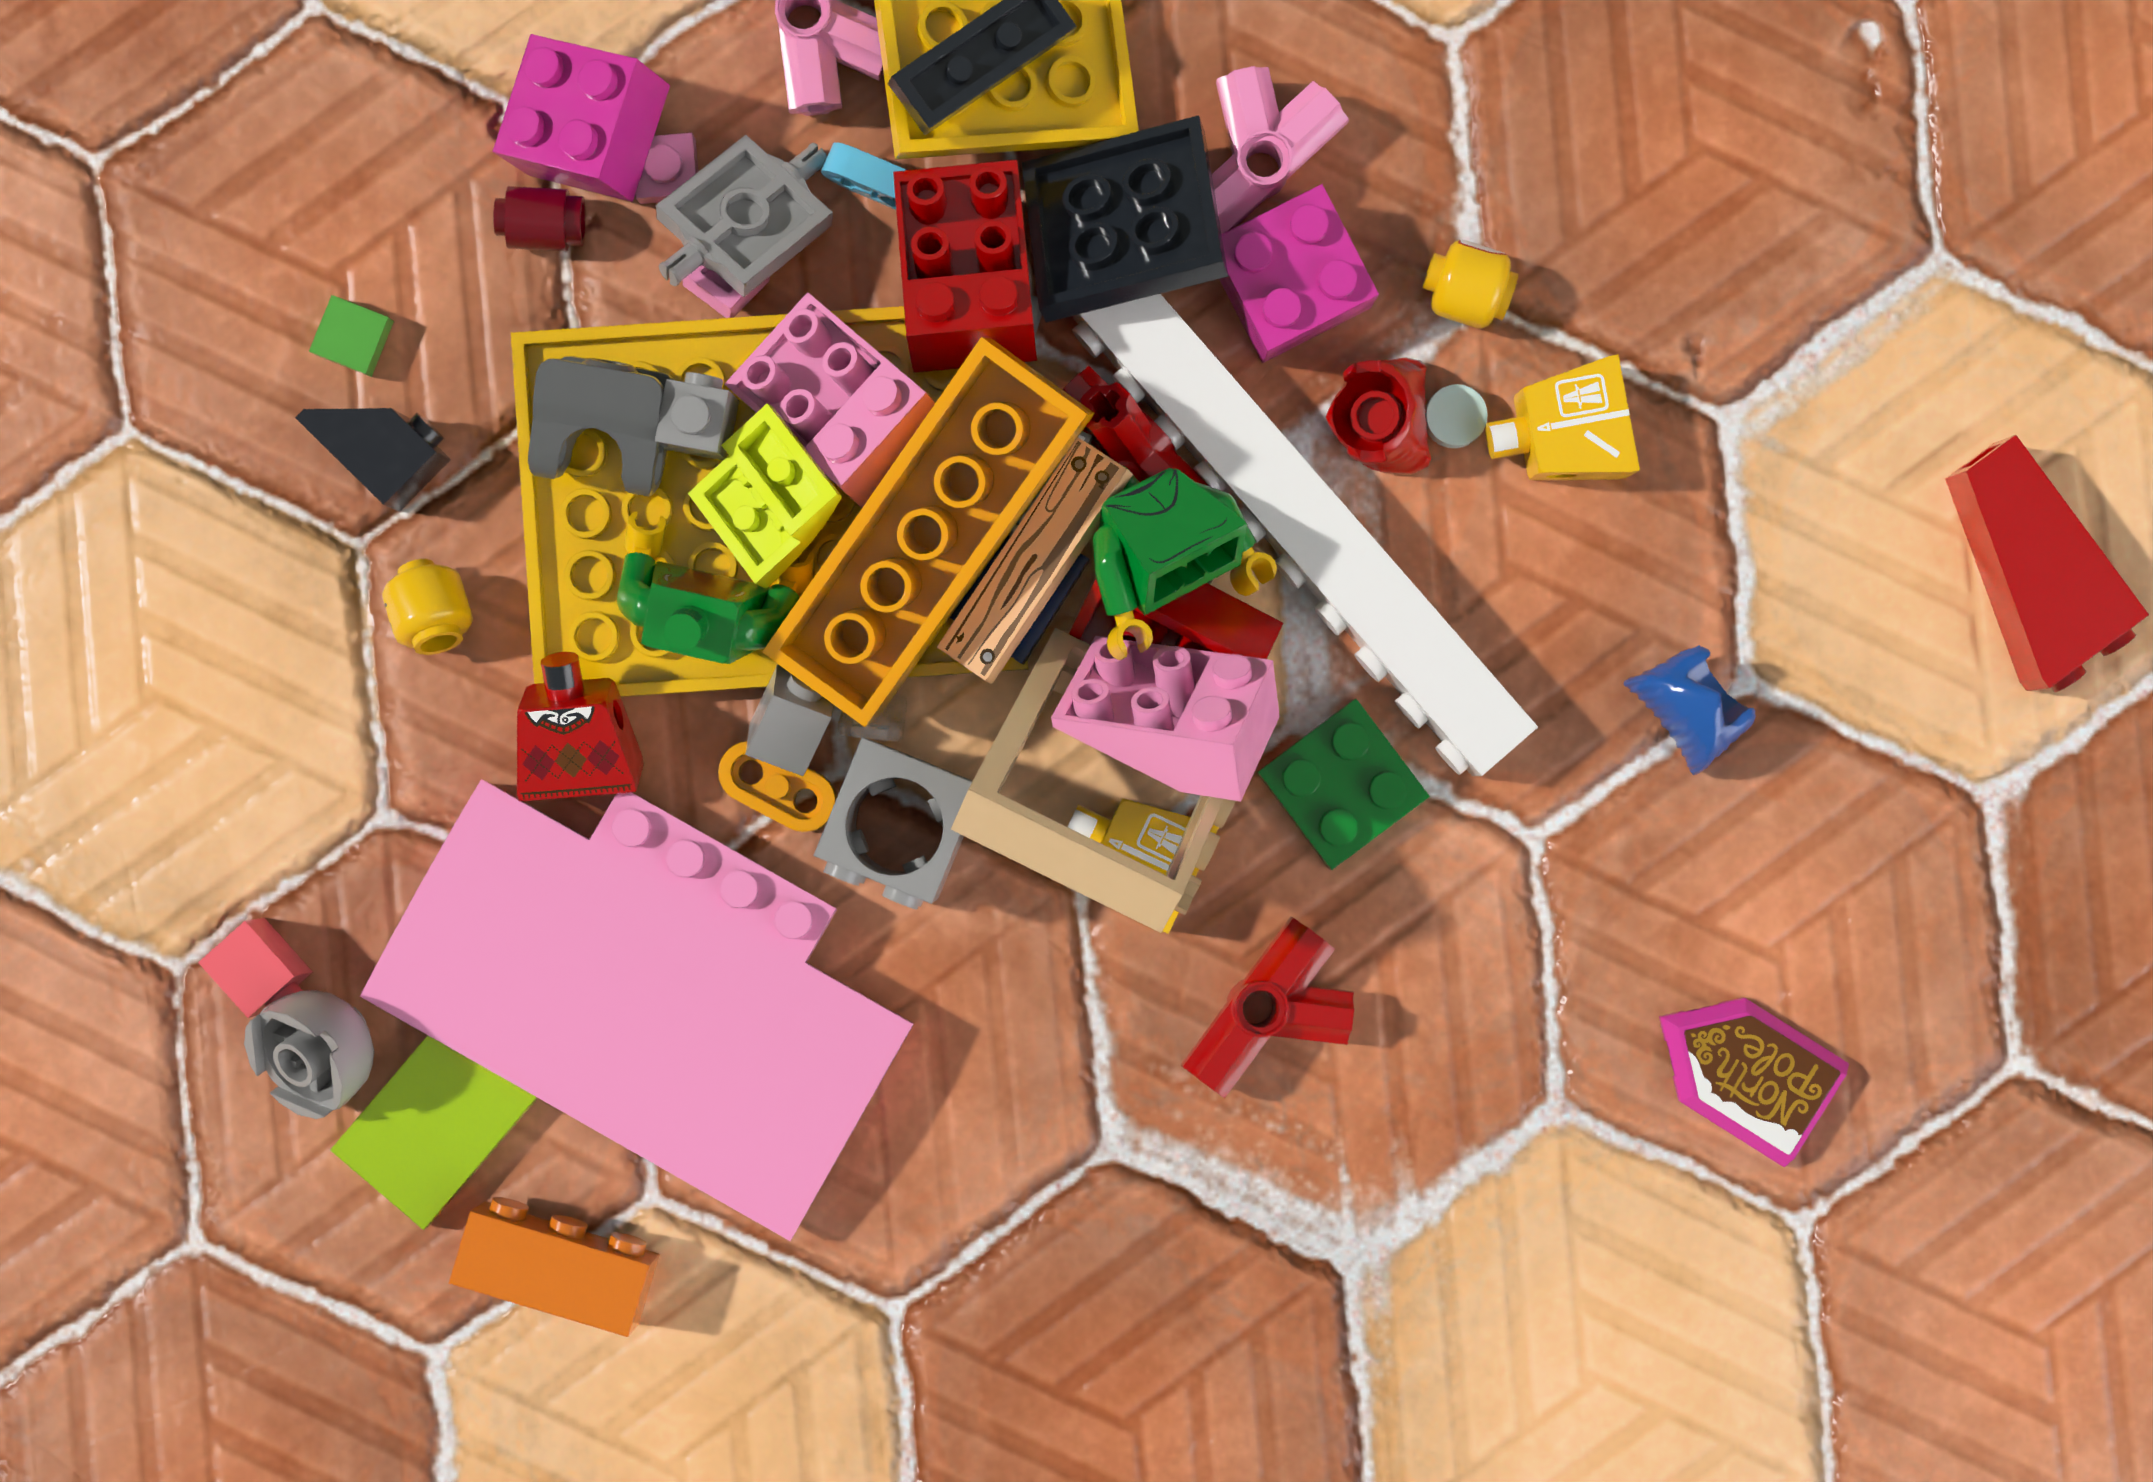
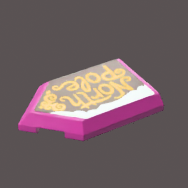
M1744 997L1719 1002V1004L1659 1016L1664 1041L1667 1042L1674 1072L1673 1081L1678 1101L1782 1167H1786L1794 1160L1846 1077L1849 1063Z

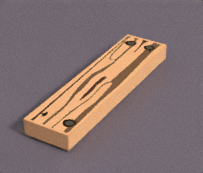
M1077 437L937 648L986 682L993 684L1100 525L1102 504L1108 498L1122 492L1133 474Z

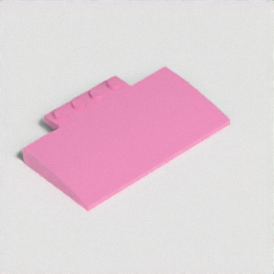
M482 779L419 885L360 995L363 999L789 1241L793 1238L914 1024L807 963L837 911L836 908L632 792L617 793L591 838L588 839Z

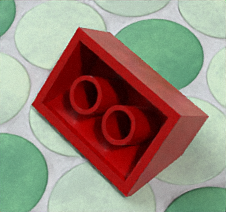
M1095 579L1069 632V635L1091 645L1095 636L1108 638L1111 630L1117 627L1114 615L1108 616L1106 614L1097 579ZM1208 583L1145 616L1138 607L1132 610L1135 619L1142 620L1150 627L1153 635L1151 644L1238 654L1261 659L1268 658L1284 624ZM1124 631L1123 640L1136 641V638L1130 632Z

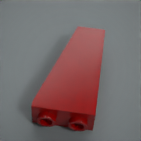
M2017 435L1993 443L1945 478L2017 677L2026 691L2050 688L2053 692L2061 691L2084 676L2086 670L2082 664L2099 652L2103 656L2112 654L2135 638L2136 634L2131 628L2148 617L2149 613Z

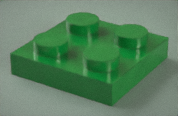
M1356 698L1257 771V774L1329 870L1336 868L1430 797Z

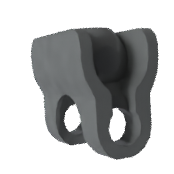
M566 356L562 359H547L541 363L536 372L533 395V421L528 451V464L531 473L534 476L549 479L562 476L571 462L572 451L577 438L585 429L596 428L608 433L617 442L621 450V478L625 491L637 495L652 496L660 485L664 471L667 450L655 442L666 379L674 380L672 376L664 372L636 368L633 365L596 358L586 359Z

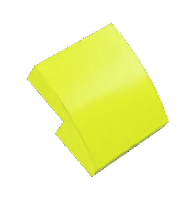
M768 403L721 445L728 453V456L688 492V495L753 582L765 589L783 574L808 547L824 527L842 498L841 494L777 411Z

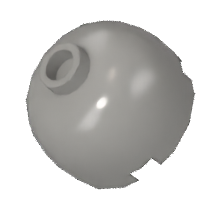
M306 990L286 995L266 1006L259 1015L250 1020L245 1029L244 1045L250 1066L256 1076H259L266 1070L272 1081L278 1086L270 1094L280 1104L301 1116L319 1119L327 1116L333 1110L340 1109L367 1081L373 1066L374 1047L363 1015L349 1003L328 992Z

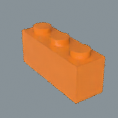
M493 1197L491 1203L484 1201L470 1211L448 1284L625 1337H629L639 1325L660 1256L659 1253L645 1249L646 1241L629 1234L617 1232L611 1233L610 1239L586 1232L588 1225L585 1222L569 1216L552 1215L550 1221L527 1214L529 1207L526 1204L503 1197Z

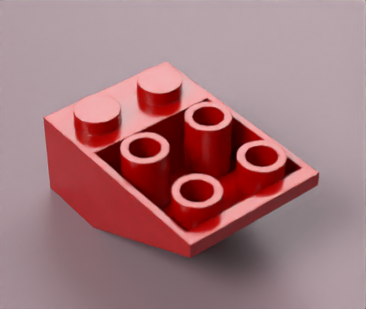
M1006 160L893 172L905 328L913 373L959 369L981 337L995 340L1023 362L1037 361L1018 161Z

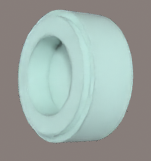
M1454 384L1443 387L1431 397L1425 407L1428 435L1433 441L1443 447L1461 448L1469 445L1481 435L1487 423L1488 413L1483 398L1474 389L1465 385Z

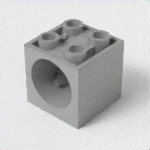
M861 737L813 856L827 861L824 873L847 883L859 886V883L864 884L867 877L886 885L882 896L896 903L916 910L918 906L921 907L923 901L932 904L940 897L964 837L951 830V827L972 780L876 741ZM899 778L911 780L924 787L934 797L927 801L937 822L943 820L942 839L934 856L928 862L925 856L903 864L902 866L905 871L890 870L875 863L866 854V852H869L862 830H857L856 828L859 808L869 792L871 796L890 790L896 787L893 779Z

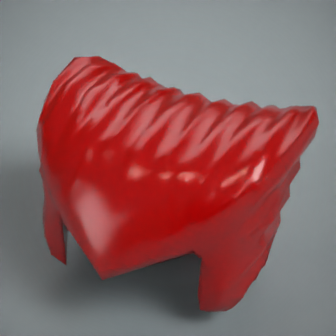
M1407 357L1392 360H1366L1350 365L1343 372V379L1346 383L1335 396L1325 418L1332 432L1347 449V453L1351 458L1372 470L1383 473L1414 474L1429 466L1431 455L1427 441L1428 432L1425 418L1426 391L1424 387L1427 367L1421 360Z

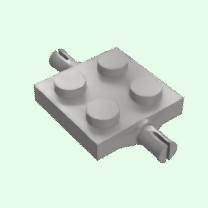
M747 135L739 139L656 205L657 220L680 239L683 244L680 250L665 262L659 264L662 276L666 280L670 278V284L677 286L699 266H705L707 269L716 272L741 296L745 297L832 226L833 212L810 192L806 184V180L823 168L827 158L824 150L820 148L818 151V145L811 143L788 163L767 154Z

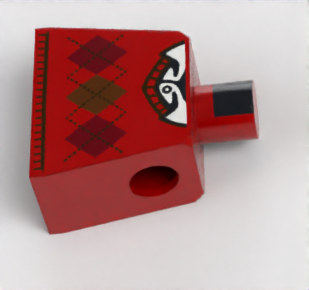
M557 652L545 656L541 660L544 683H536L526 687L517 711L518 801L636 792L644 766L643 756L615 681L610 678L583 680L579 656L574 652Z

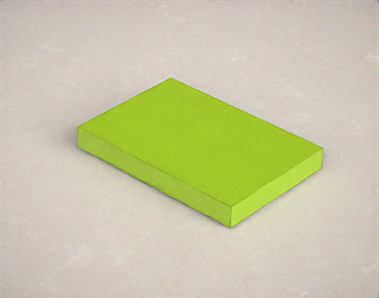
M427 1035L330 1151L421 1229L425 1230L538 1098Z

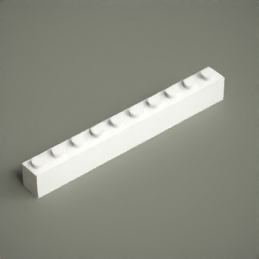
M1161 294L1073 316L1078 325L1072 329V332L1082 346L1094 358L1103 352L1118 369L1112 375L1114 381L1125 388L1132 395L1136 403L1142 398L1158 415L1154 422L1168 435L1175 446V450L1184 445L1199 462L1193 470L1208 486L1233 496L1256 543L1264 537L1280 555L1275 560L1280 573L1296 589L1300 588L1303 584L1308 587L1320 601L1314 607L1317 615L1336 635L1341 634L1344 630L1361 648L1354 654L1361 666L1377 682L1384 677L1390 681L1401 694L1395 700L1398 708L1417 728H1420L1425 723L1442 741L1435 749L1458 775L1467 770L1471 776H1483L1538 728L1535 722Z

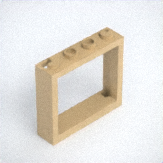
M1055 628L972 781L951 830L1162 933L1174 910L1183 915L1187 913L1192 899L1202 882L1201 879L1193 876L1192 872L1195 867L1202 871L1205 870L1220 839V836L1210 832L1213 825L1222 829L1236 801L1200 795L1166 875L999 794L1052 691L1054 690L1064 695L1090 647L1089 644Z

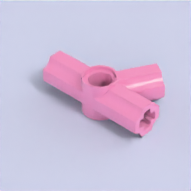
M775 0V15L779 27L790 114L810 116L828 114L833 110L842 109L837 63L878 81L880 80L884 72L876 17L837 0ZM803 5L812 6L821 13L819 21L813 27L807 29H798L788 22L791 12Z
M1251 66L1234 70L1226 76L1217 78L1216 86L1232 151V156L1212 174L1221 234L1234 229L1266 198L1279 193L1286 180L1347 125L1349 118L1342 110L1340 103L1326 88L1312 81L1279 112L1269 67ZM1256 153L1269 154L1276 160L1279 171L1268 177L1257 176L1250 171L1246 160Z

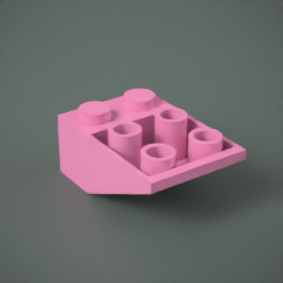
M808 292L725 383L732 392L756 413L767 403L773 406L828 479L861 508H863L935 404L923 389Z
M1095 636L1051 717L1053 727L1179 792L1241 802L1280 717L1273 660L1151 644L1148 650L1140 653L1137 641L1123 640L1127 647V657L1123 660H1117L1108 650L1107 637Z

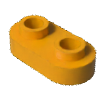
M747 741L732 746L723 755L718 769L719 781L724 791L731 798L795 831H814L826 825L837 795L832 783L824 775L808 767L804 776L747 756L745 755ZM752 760L757 761L763 769V776L756 784H749L742 777L743 766ZM803 789H810L817 796V806L809 813L800 811L796 806V796Z

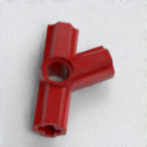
M1087 366L1062 389L1095 413L1082 430L1092 435L1091 445L1120 465L1127 467L1140 482L1168 468L1179 469L1194 482L1208 486L1174 451L1175 446L1168 435L1140 409L1132 395L1118 382L1108 385L1090 366Z
M1290 917L1244 980L1239 981L1231 989L1227 997V1003L1181 1063V1066L1225 1099L1271 1036L1348 1045L1354 1019V992L1308 986L1335 948L1310 928L1300 923L1294 917ZM1258 990L1266 991L1272 1000V1011L1269 1017L1260 1023H1249L1243 1014V1003L1246 997Z

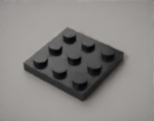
M1199 115L1022 162L1038 305L1046 323L1228 277L1205 131Z

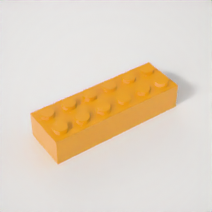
M981 337L762 653L862 726L866 727L878 719L1095 413L995 340Z

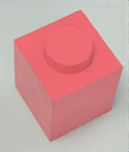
M265 918L245 920L198 962L247 1018L259 1015L270 1003L286 995L303 991L298 985L313 973Z

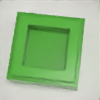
M331 295L309 352L372 377L394 321L387 316Z

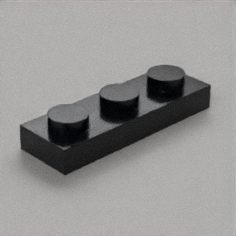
M1002 0L892 75L888 85L923 134L927 135L1066 39L1077 26L1058 0Z

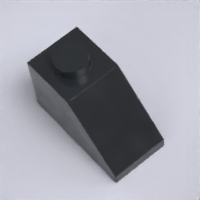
M392 408L303 409L295 417L383 505L399 512L451 460L437 446L444 437L417 412L409 419Z

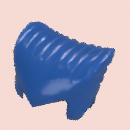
M1700 645L1681 651L1667 659L1665 663L1658 664L1655 668L1624 681V686L1629 688L1630 692L1637 694L1639 700L1644 701L1646 707L1654 712V716L1660 719L1662 727L1669 731L1670 737L1676 741L1677 748L1681 749V754L1685 757L1687 767H1689L1693 775L1708 768L1714 758L1720 756L1723 751L1727 750L1730 743L1736 741L1741 734L1745 733L1752 726L1756 717L1754 708H1748L1738 703L1722 688L1710 672L1706 659L1710 656V651Z

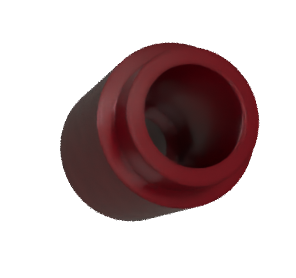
M508 186L505 198H496L494 202V233L496 236H505L508 249L567 252L569 245L583 246L586 231L584 196H570L568 189Z

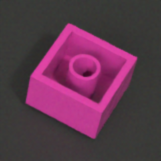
M530 34L492 152L529 176L633 202L670 85L637 58Z
M1323 184L1222 234L1228 277L1220 278L1219 280L1262 363L1371 309L1379 296Z

